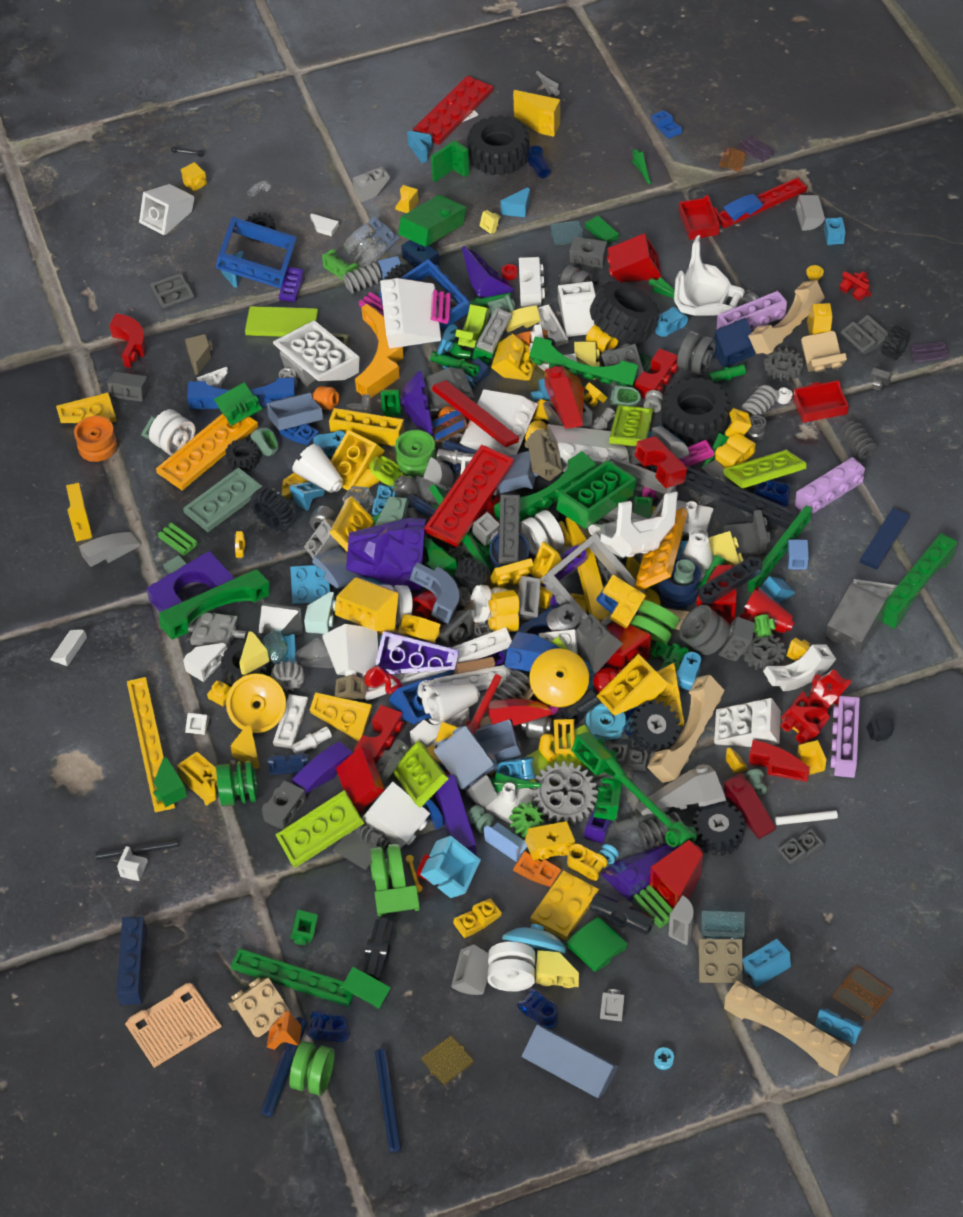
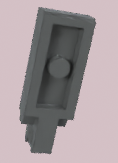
M396 739L390 750H385L376 763L383 786L386 785L387 780L397 768L398 763L408 749V746L401 740Z

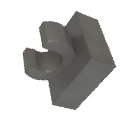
M873 368L871 372V381L874 382L873 389L880 391L882 385L889 386L891 373Z

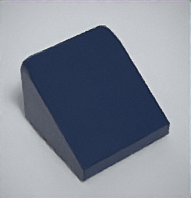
M476 358L472 364L479 366V373H477L476 377L469 375L474 379L473 382L475 384L489 376L488 366Z

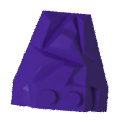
M405 518L350 532L346 570L366 578H374L385 585L386 583L392 586L404 585L408 586L412 592H421V585L411 581L410 577L416 563L422 564L426 519Z

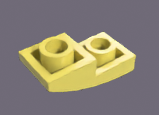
M529 306L509 312L512 314V318L505 330L509 333L523 325L528 328L542 321L538 307Z

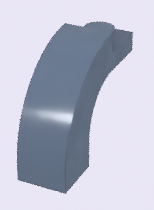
M417 562L413 568L410 580L427 588L436 596L437 601L431 616L448 624L454 615L459 601L457 584L447 572L438 566L434 571Z

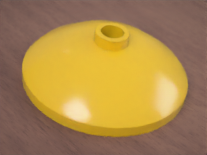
M562 648L551 649L542 653L534 661L529 676L530 686L535 696L544 704L552 707H567L579 701L585 694L589 684L588 668L583 659L576 653ZM562 672L564 676L559 678L556 676V673Z
M250 674L240 678L232 685L227 695L226 707L230 719L238 728L243 730L247 725H251L252 733H262L274 728L280 722L285 713L286 698L281 686L274 679L263 674ZM259 701L261 706L254 708V702Z

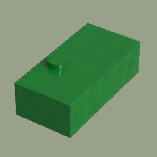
M437 195L400 217L398 235L427 247L464 225L466 207L441 195Z
M607 460L561 491L556 510L586 529L618 507L619 503L625 502L632 497L637 479Z

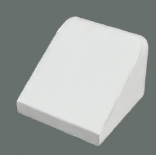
M188 713L185 733L205 735L210 716Z

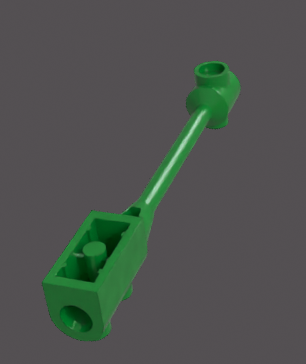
M591 732L576 736L571 751L595 775L607 773L616 780L621 781L669 829L666 833V842L669 846L680 847L688 840L694 844L697 838L695 828L692 826L687 827L682 821L674 823L626 776V773L617 761V753L614 750L609 751L605 747L602 738H596Z

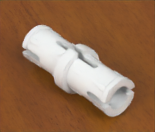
M325 726L313 734H307L306 738L292 744L291 748L294 754L298 755L311 748H317L318 744L332 738V735Z

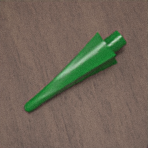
M635 149L632 152V162L641 172L647 184L650 185L651 181L646 168L643 151L639 153L638 149Z
M661 277L657 281L653 278L650 279L649 285L654 287L652 292L674 298L675 290Z
M721 433L718 434L712 447L714 456L706 459L702 467L715 459V451L719 446L726 444L729 437L725 433L723 435Z
M496 773L495 778H489L492 785L495 786V792L503 791L506 783H513L515 789L540 788L542 786L541 783L521 780Z

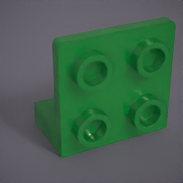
M454 140L431 156L432 180L436 182L452 170H455L456 173L464 177L469 175L468 149Z

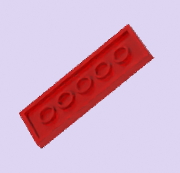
M467 75L413 128V131L431 135L432 142L440 145L493 92V86Z
M481 444L425 526V532L458 547L513 466L514 459Z

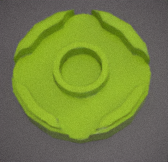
M375 456L369 463V468L373 475L389 486H394L393 483L403 475V472L401 471L400 473L398 470L399 466L387 457L381 456L378 458V456Z

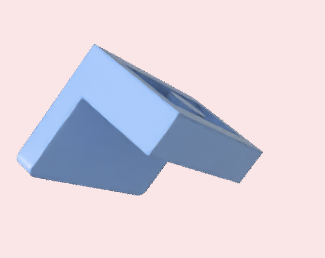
M498 822L492 828L488 825L485 826V841L517 862L524 851L527 852L529 850L523 839Z

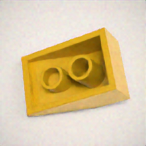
M514 90V117L537 133L554 137L560 126V99Z
M350 430L346 432L330 461L343 479L342 488L352 492L355 489L354 485L366 469H370L369 463L375 456L380 458L385 451L378 444Z
M638 654L597 697L615 716L646 701L655 699L669 684Z

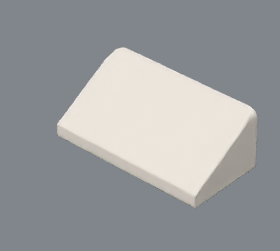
M70 630L51 657V661L68 666L87 639L85 630Z

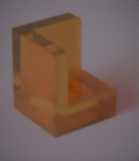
M724 148L719 167L741 172L746 153L735 148Z

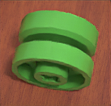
M411 430L398 437L395 443V453L399 470L408 476L419 477L425 474L430 457L436 459L435 442L429 433L422 430Z
M643 600L638 608L641 615H635L630 625L649 633L652 640L667 645L672 636L668 629H676L680 619L667 609L653 602Z
M399 843L388 845V858L386 859L384 858L381 846L371 847L372 861H370L376 891L389 889L388 878L392 879L394 889L406 887Z
M302 1041L293 1059L290 1072V1088L304 1091L308 1087L309 1093L322 1096L331 1079L335 1060L334 1049L320 1046L317 1050L314 1043Z

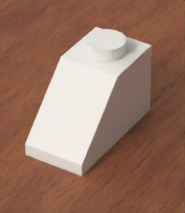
M219 643L195 647L183 660L186 672L204 682L220 666L221 656H224L223 653L227 650L226 644Z

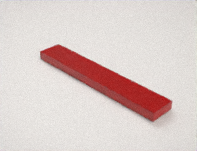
M797 177L757 195L756 197L763 206L751 215L746 212L733 221L724 210L718 213L716 217L725 229L806 192L807 186Z
M444 380L432 386L433 392L505 448L519 442V436L448 381Z

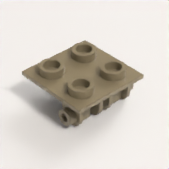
M699 939V983H735L736 981L743 983L742 939Z

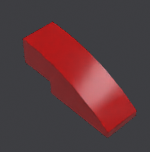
M527 699L496 700L490 702L487 708L488 717L492 725L511 720L513 726L552 715L547 704Z
M752 741L749 764L767 767L768 775L808 782L810 767L800 759L779 747L765 742Z

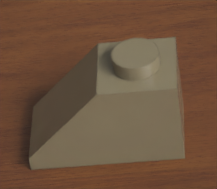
M205 334L185 339L187 353L195 375L199 374L211 359L210 351L213 348L211 341H207Z

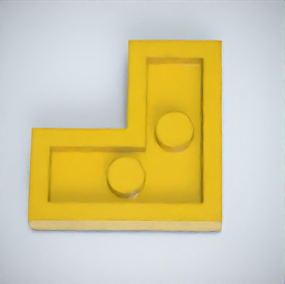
M615 575L611 576L602 593L618 602L609 619L626 629L646 595Z

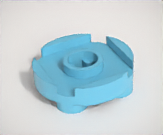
M599 704L591 712L587 713L586 727L596 738H602L604 741L619 739L626 727V717L624 712L614 716L604 704ZM604 719H607L608 722H611L607 725L602 724V722H604Z

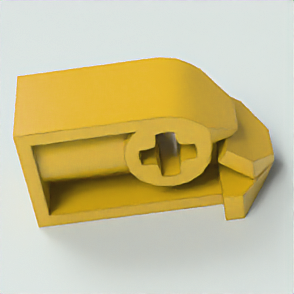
M195 752L176 765L181 781L202 798L206 806L217 799L216 768L200 753Z

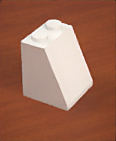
M171 184L143 192L139 223L166 235L192 212L194 196Z
M344 624L323 635L325 646L338 675L348 676L352 674L364 679L366 671L375 667L378 654L377 631L362 626Z
M392 782L364 814L362 820L364 825L390 839V843H399L401 849L405 844L409 846L416 838L414 833L417 829L421 831L428 823L426 818L430 813L425 808H419L415 805L411 797Z

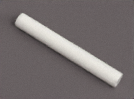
M837 810L781 816L775 817L776 825L837 819L838 814Z

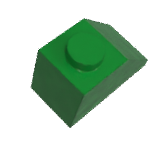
M399 389L381 390L383 416L401 417Z
M167 757L163 758L154 780L155 791H153L156 800L158 802L161 801L166 808L186 798L187 794L183 782Z

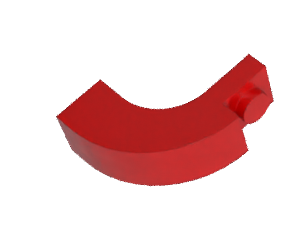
M116 313L109 325L113 338L123 339L128 342L122 353L124 367L131 368L133 363L137 361L138 356H145L146 342L141 325L135 319Z

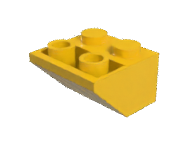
M511 334L499 342L491 368L504 378L529 381L535 364L531 363L532 360H529V346L514 334Z

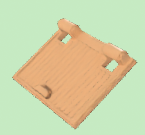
M193 983L182 985L174 990L171 996L146 1011L144 1009L129 1017L125 1023L154 1068L222 1027ZM189 992L192 999L184 1003L180 997ZM144 1019L148 1025L138 1030L135 1024Z

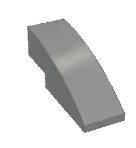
M121 532L96 538L80 545L79 548L82 557L92 567L103 560L109 563L138 548L140 543L131 532Z

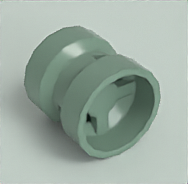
M683 559L677 562L674 573V581L677 585L688 586L692 583L695 565L692 561Z
M475 805L467 813L469 824L475 825L476 830L480 833H484L486 825L491 827L494 822V817L489 813H485L480 805Z

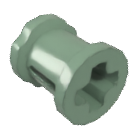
M754 769L748 771L745 777L754 788L756 794L760 796L767 792V787L763 783V771Z

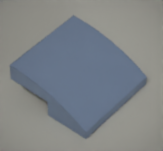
M339 547L316 555L313 558L312 563L326 572L324 579L337 589L348 585L355 577L360 578L361 576L346 570L347 554Z

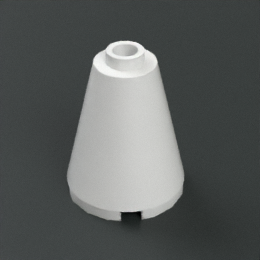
M310 445L300 454L302 456L300 461L296 459L292 471L330 493L338 492L342 488V477L320 446Z
M694 533L690 536L681 557L693 560L700 567L702 573L700 583L705 576V570H708L714 556L708 537L703 533Z
M473 684L424 686L426 691L422 692V703L425 713H430L432 717L429 719L430 722L440 724L477 703L480 693Z

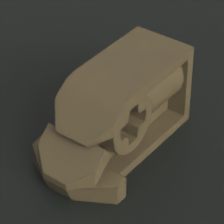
M535 430L525 442V447L529 448L532 472L551 481L562 472L559 448L555 442L549 440L550 436L547 430Z

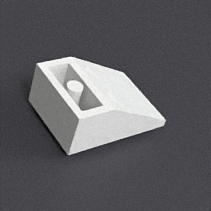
M592 281L558 285V302L567 337L586 335L590 328L595 325L590 315V305L595 298Z
M772 698L716 709L714 743L718 745L751 747L752 741L756 740L770 745H777L780 742L781 711Z

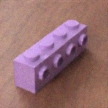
M778 291L719 314L717 316V329L743 318L747 319L751 331L758 326H765L786 316L787 301Z
M853 457L798 490L796 492L795 507L802 511L807 505L812 508V514L863 483L865 467Z
M839 696L838 706H834L833 718H837V722H833L832 734H836V739H832L831 751H835V756H831V768H834V776L855 777L860 700L858 697Z

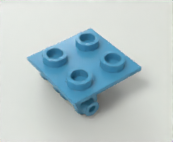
M318 566L290 567L292 604L313 603L330 592L329 582L324 579L326 572Z

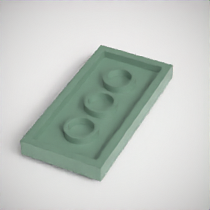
M237 468L185 506L183 510L187 516L209 532L251 500L252 494L262 486L240 468Z

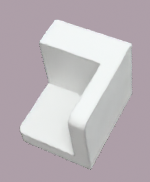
M126 846L117 865L120 877L140 881L148 863L147 858L133 855L131 848Z

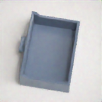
M311 393L286 397L267 403L268 418L278 430L323 420L322 408L312 398Z
M529 451L509 456L514 459V464L498 486L500 494L524 487L533 489L535 478L539 475L532 472Z
M511 720L493 725L485 724L476 730L475 738L486 753H491L496 757L497 763L521 755L516 731Z

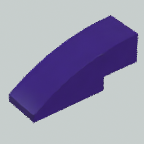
M340 741L333 744L311 760L292 779V783L304 789L305 794L335 778L336 767L353 752Z

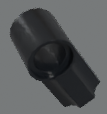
M591 688L585 692L579 701L567 707H559V710L565 719H574V725L582 721L584 714L601 704Z

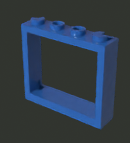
M232 217L215 268L281 289L297 237ZM232 232L287 249L281 271L226 254Z
M428 259L399 279L420 282L430 275L446 293H450V297L458 305L449 311V321L447 324L439 322L441 332L468 314L471 302L467 299L466 295L463 296L460 293V289L456 284L453 285L446 274L440 272L438 265L433 264ZM380 291V292H379V296H380L381 303L383 304V302H382V293H381V291Z

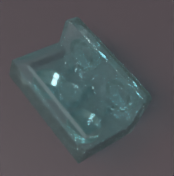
M702 911L701 937H706V939L745 938V912Z

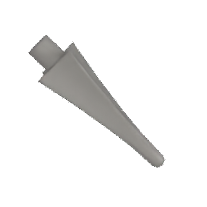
M536 71L549 96L552 94L558 96L560 93L558 90L559 84L547 78L541 72Z

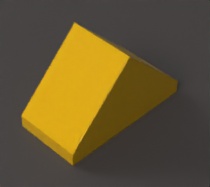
M545 541L542 542L533 562L534 566L530 571V574L537 579H541L562 561L559 553Z
M247 725L230 745L232 756L244 763L246 760H251L253 768L257 769L260 767L251 725Z

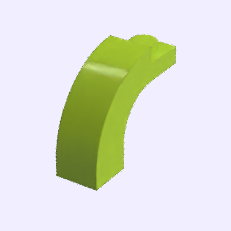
M470 305L463 330L456 329L455 337H459L458 345L476 347L488 323L489 308Z

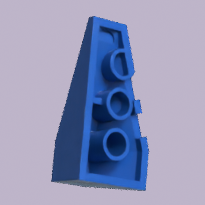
M517 632L508 647L504 667L511 671L515 669L522 673L530 674L531 667L538 656L548 650L560 647L535 634ZM584 661L585 664H586V666H587V668H588V667H589V663L586 662V661ZM557 672L556 676L562 678L564 674Z
M449 670L397 688L389 698L394 710L402 712L403 719L412 724L430 719L431 715L430 713H425L422 698L417 693L418 686L422 681L425 682V680L429 681L434 680V678L453 675L454 670Z

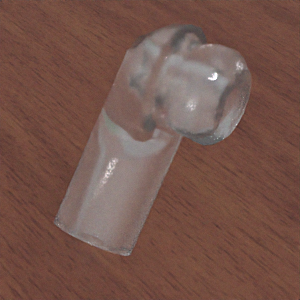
M267 180L260 181L254 184L247 191V194L253 198L262 188L267 192L271 188V184Z

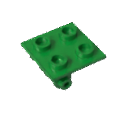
M245 382L214 399L231 426L262 410L258 403V398L256 395L253 396Z

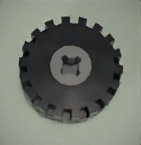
M656 700L646 701L631 713L630 718L627 720V724L630 725L626 729L627 732H631L628 736L629 740L634 739L635 741L633 745L635 747L637 745L641 746L639 748L640 751L643 752L647 749V753L651 754L652 752L666 750L678 738L681 726H677V724L680 723V719H675L674 716L677 713L675 710L673 712L670 711L671 706L669 704L665 707L662 701L657 704Z
M718 802L716 805L701 806L700 811H696L692 827L696 830L697 838L695 842H697L700 848L704 847L703 852L708 853V851H712L714 856H716V852H720V856H724L725 851L731 854L733 853V848L737 850L740 843L742 844L745 821L740 811L736 813L737 808L734 805L730 808L729 803L725 802L724 805H720V802Z

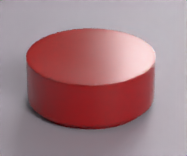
M513 264L504 265L501 268L502 278L506 280L516 279L518 277L517 266Z

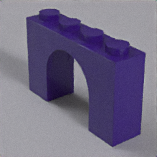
M208 551L190 563L183 565L175 572L168 574L158 582L151 584L146 590L149 601L159 612H162L182 602L177 593L187 584L199 582L213 589L235 578Z

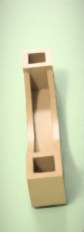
M817 280L803 282L795 290L796 295L789 312L774 327L771 325L758 326L748 335L756 354H769L773 352L774 348L782 343L783 339L791 334L792 330L800 325L802 320L809 315L812 304H820L825 298Z
M711 675L696 678L689 691L691 695L690 712L683 732L669 749L655 752L647 766L662 783L674 781L680 776L684 764L689 760L691 751L697 745V740L704 732L708 720L713 716L716 705L721 701V696L725 690Z
M736 981L725 996V1010L742 1020L746 1018L758 1022L782 1034L812 1056L820 1067L838 1077L848 1062L851 1051L849 1046L741 982Z

